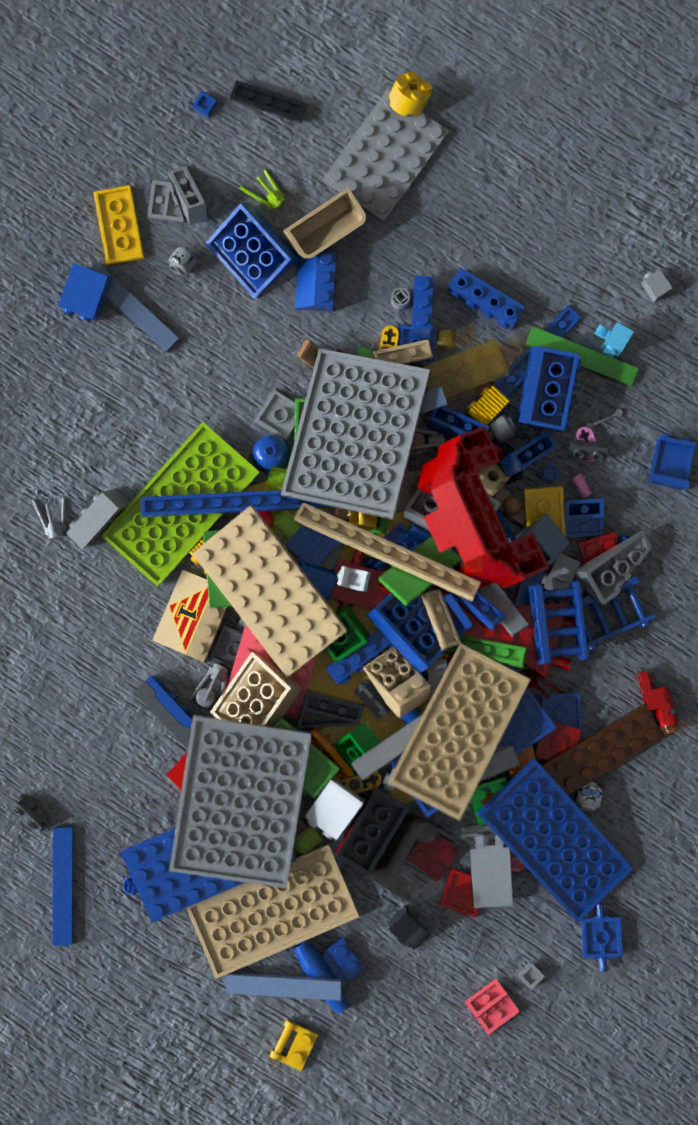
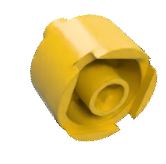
M414 71L401 74L397 77L389 94L390 106L403 116L411 114L413 115L412 117H418L423 113L431 96L432 85L419 77Z

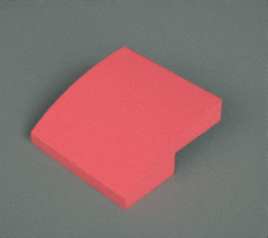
M494 979L465 1001L488 1035L520 1013L497 979Z

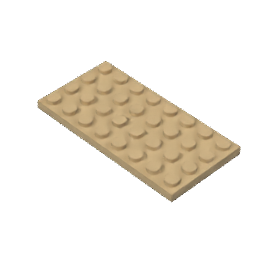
M253 505L249 506L192 553L286 677H289L348 631Z
M459 644L388 783L460 820L530 679L463 644Z
M329 844L297 857L296 861L290 864L287 888L246 882L186 908L216 979L360 917Z

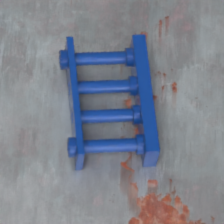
M637 575L626 580L620 588L624 589L631 599L639 617V620L636 622L628 623L619 600L615 596L610 601L622 628L611 632L599 605L600 603L591 595L581 599L582 607L589 604L590 608H593L604 633L603 636L593 639L584 618L586 642L590 650L598 647V642L637 625H640L641 628L651 624V619L655 618L654 614L646 616L636 594L635 584L639 583ZM572 603L568 604L566 608H572Z
M579 581L570 582V588L544 590L542 589V584L529 586L537 664L551 663L550 659L555 656L578 654V660L588 659L590 648L588 643H586L581 600L583 588ZM571 596L572 608L552 610L544 608L545 598ZM573 615L574 627L547 628L546 620L548 618ZM576 635L577 646L556 649L549 647L548 639L550 637Z

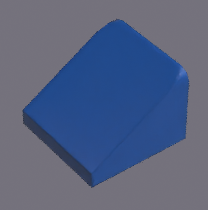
M411 522L407 537L423 543L430 537V532Z

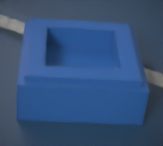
M201 91L192 108L209 118L218 104V100Z

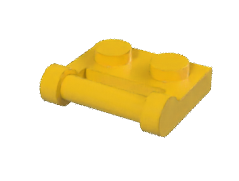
M286 1020L282 1035L275 1050L271 1051L270 1057L302 1071L318 1033L293 1021ZM292 1030H294L297 1034L286 1056L282 1054V1051Z

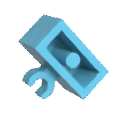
M617 322L611 331L599 325L594 334L605 339L600 348L603 354L617 359L634 331Z

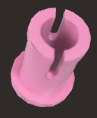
M581 473L572 478V485L575 484L583 499L593 492L584 479L586 477Z

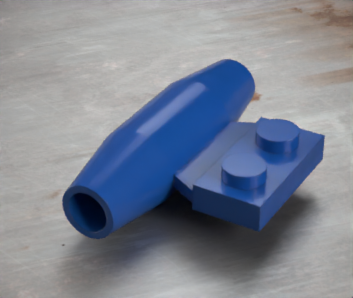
M343 937L327 947L323 956L307 940L298 943L293 948L307 977L342 979V982H348L365 970ZM343 988L341 1001L325 1000L337 1014L350 1006Z

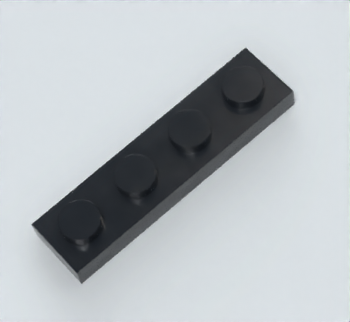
M237 80L230 95V100L298 123L302 122L307 108V103Z

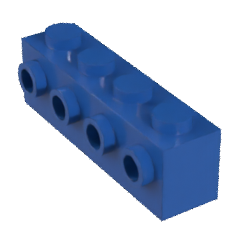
M461 267L448 286L447 291L450 292V296L457 300L459 298L462 299L469 308L480 310L484 317L488 319L493 318L504 329L509 328L512 330L525 308L522 304Z
M377 629L369 635L366 644L337 663L334 662L326 670L337 685L340 682L344 685L352 679L350 675L353 672L357 671L360 673L364 670L363 667L366 665V662L370 659H376L382 655L381 651L386 647L391 649L394 645Z

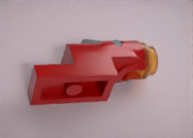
M647 671L636 673L644 704L647 705L648 711L656 710L654 714L659 722L660 730H663L664 735L679 731L678 726L680 725L678 721L680 719L677 696L671 694L667 686L651 689L653 680L651 674H648Z

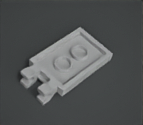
M475 834L476 848H470L474 908L513 906L510 849L507 846H503V842L496 834L495 845L485 846L483 834Z

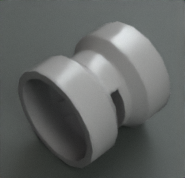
M396 288L391 295V305L396 310L406 309L410 302V293L405 288Z

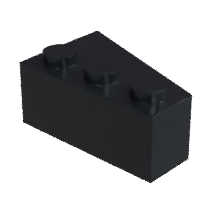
M308 689L298 729L359 725L364 704Z
M403 906L388 921V928L403 945L415 950L431 933L421 924L418 914L411 907L407 909Z

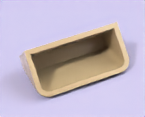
M348 187L286 228L282 234L301 257L312 259L362 226L366 220V214Z

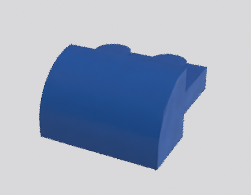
M604 498L564 500L566 538L604 534Z

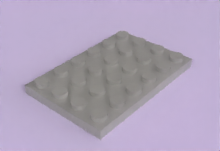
M389 89L383 94L323 178L325 183L338 192H342L349 187L360 206L383 223L388 219L449 134L446 128L424 113L418 117H412L413 115L411 114L403 116L397 113L390 106L389 94L391 91Z

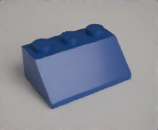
M324 250L312 259H305L299 254L295 310L333 312L336 251Z

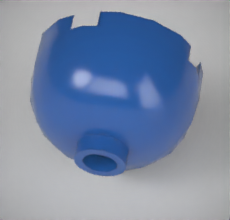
M266 435L257 440L253 446L252 455L254 463L259 469L268 473H276L286 467L290 458V450L286 441L281 437Z

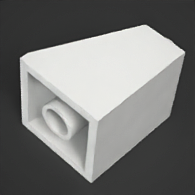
M333 777L305 817L308 819L306 822L314 828L317 826L323 830L322 834L330 840L332 838L337 840L364 803V799Z

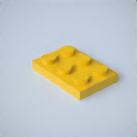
M563 486L525 488L526 527L547 513L566 537Z

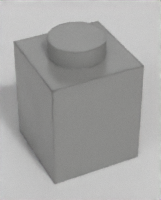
M660 269L656 272L652 270L647 273L641 283L653 303L668 294L672 289V286Z

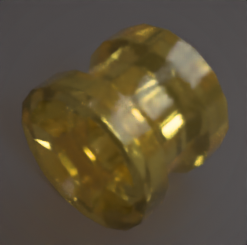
M438 330L439 340L436 342V347L454 349L456 332Z

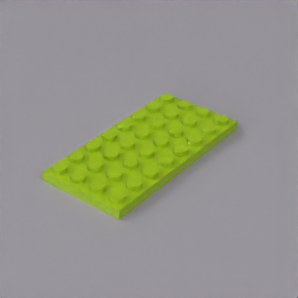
M202 422L101 537L159 587L203 538V531H209L223 514L142 518L141 497L244 492L260 472Z

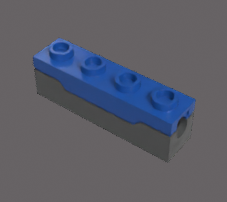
M150 676L134 693L173 735L188 748L193 718L189 715L191 711L184 704L182 706L179 705L176 701L178 697L171 690L169 692L163 687L165 683L158 676L155 678Z

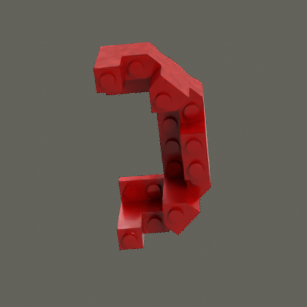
M485 426L460 434L440 445L439 449L436 450L438 456L422 465L418 483L420 490L427 494H433L439 507L438 510L424 516L439 552L456 546L464 564L460 565L459 573L481 582L479 589L492 583H496L501 589H505L549 569L533 533L509 542L477 472L501 462Z

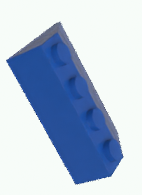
M250 202L240 203L205 243L254 299L285 274L300 258Z
M390 593L366 615L419 673L427 669L446 650H441L421 595L408 606H405L394 594ZM451 615L457 634L460 636L465 629Z

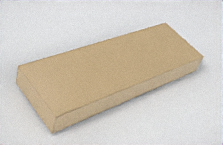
M429 339L373 352L374 359L403 365L433 359Z
M441 589L422 594V600L441 650L461 644Z

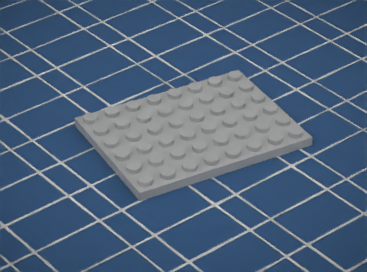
M319 348L281 495L394 520L431 374L430 369Z
M194 715L169 871L287 888L311 733Z

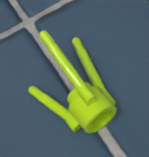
M266 169L264 173L274 190L272 191L260 176L257 177V180L269 192L266 197L268 201L240 186V190L266 205L269 210L272 207L277 210L286 201L285 195L279 190Z

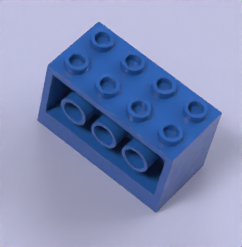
M539 346L530 348L516 424L557 432L565 431L569 427L570 416H568V411L572 409L574 398L571 395L572 391L576 390L578 379L575 378V375L580 370L582 362L579 359V354ZM554 367L558 371L556 375H553V372H551V369ZM550 386L555 390L552 394H549V391H547V388ZM546 405H549V408H551V411L548 413L543 409Z

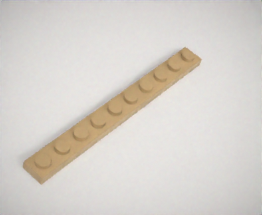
M302 503L295 515L294 521L470 601H473L481 582L306 503Z

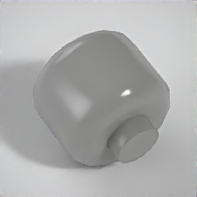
M208 688L199 690L196 695L197 703L202 707L212 706L216 699L213 690L207 701H204Z

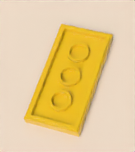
M131 185L95 191L94 197L107 266L145 259Z

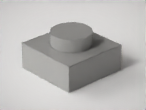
M531 961L517 974L530 990L545 977Z

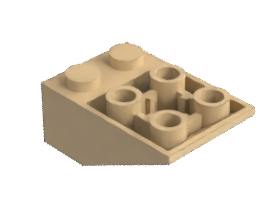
M394 646L363 667L387 706L399 718H402L430 698L431 685Z

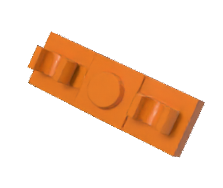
M324 727L314 728L310 731V743L340 768L336 776L342 782L353 771L346 764L345 760L341 758L337 749L327 741L330 734L322 736L320 733Z

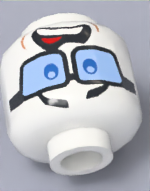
M589 782L577 790L576 804L580 806L581 810L593 812L600 807L602 789L597 787L596 783Z

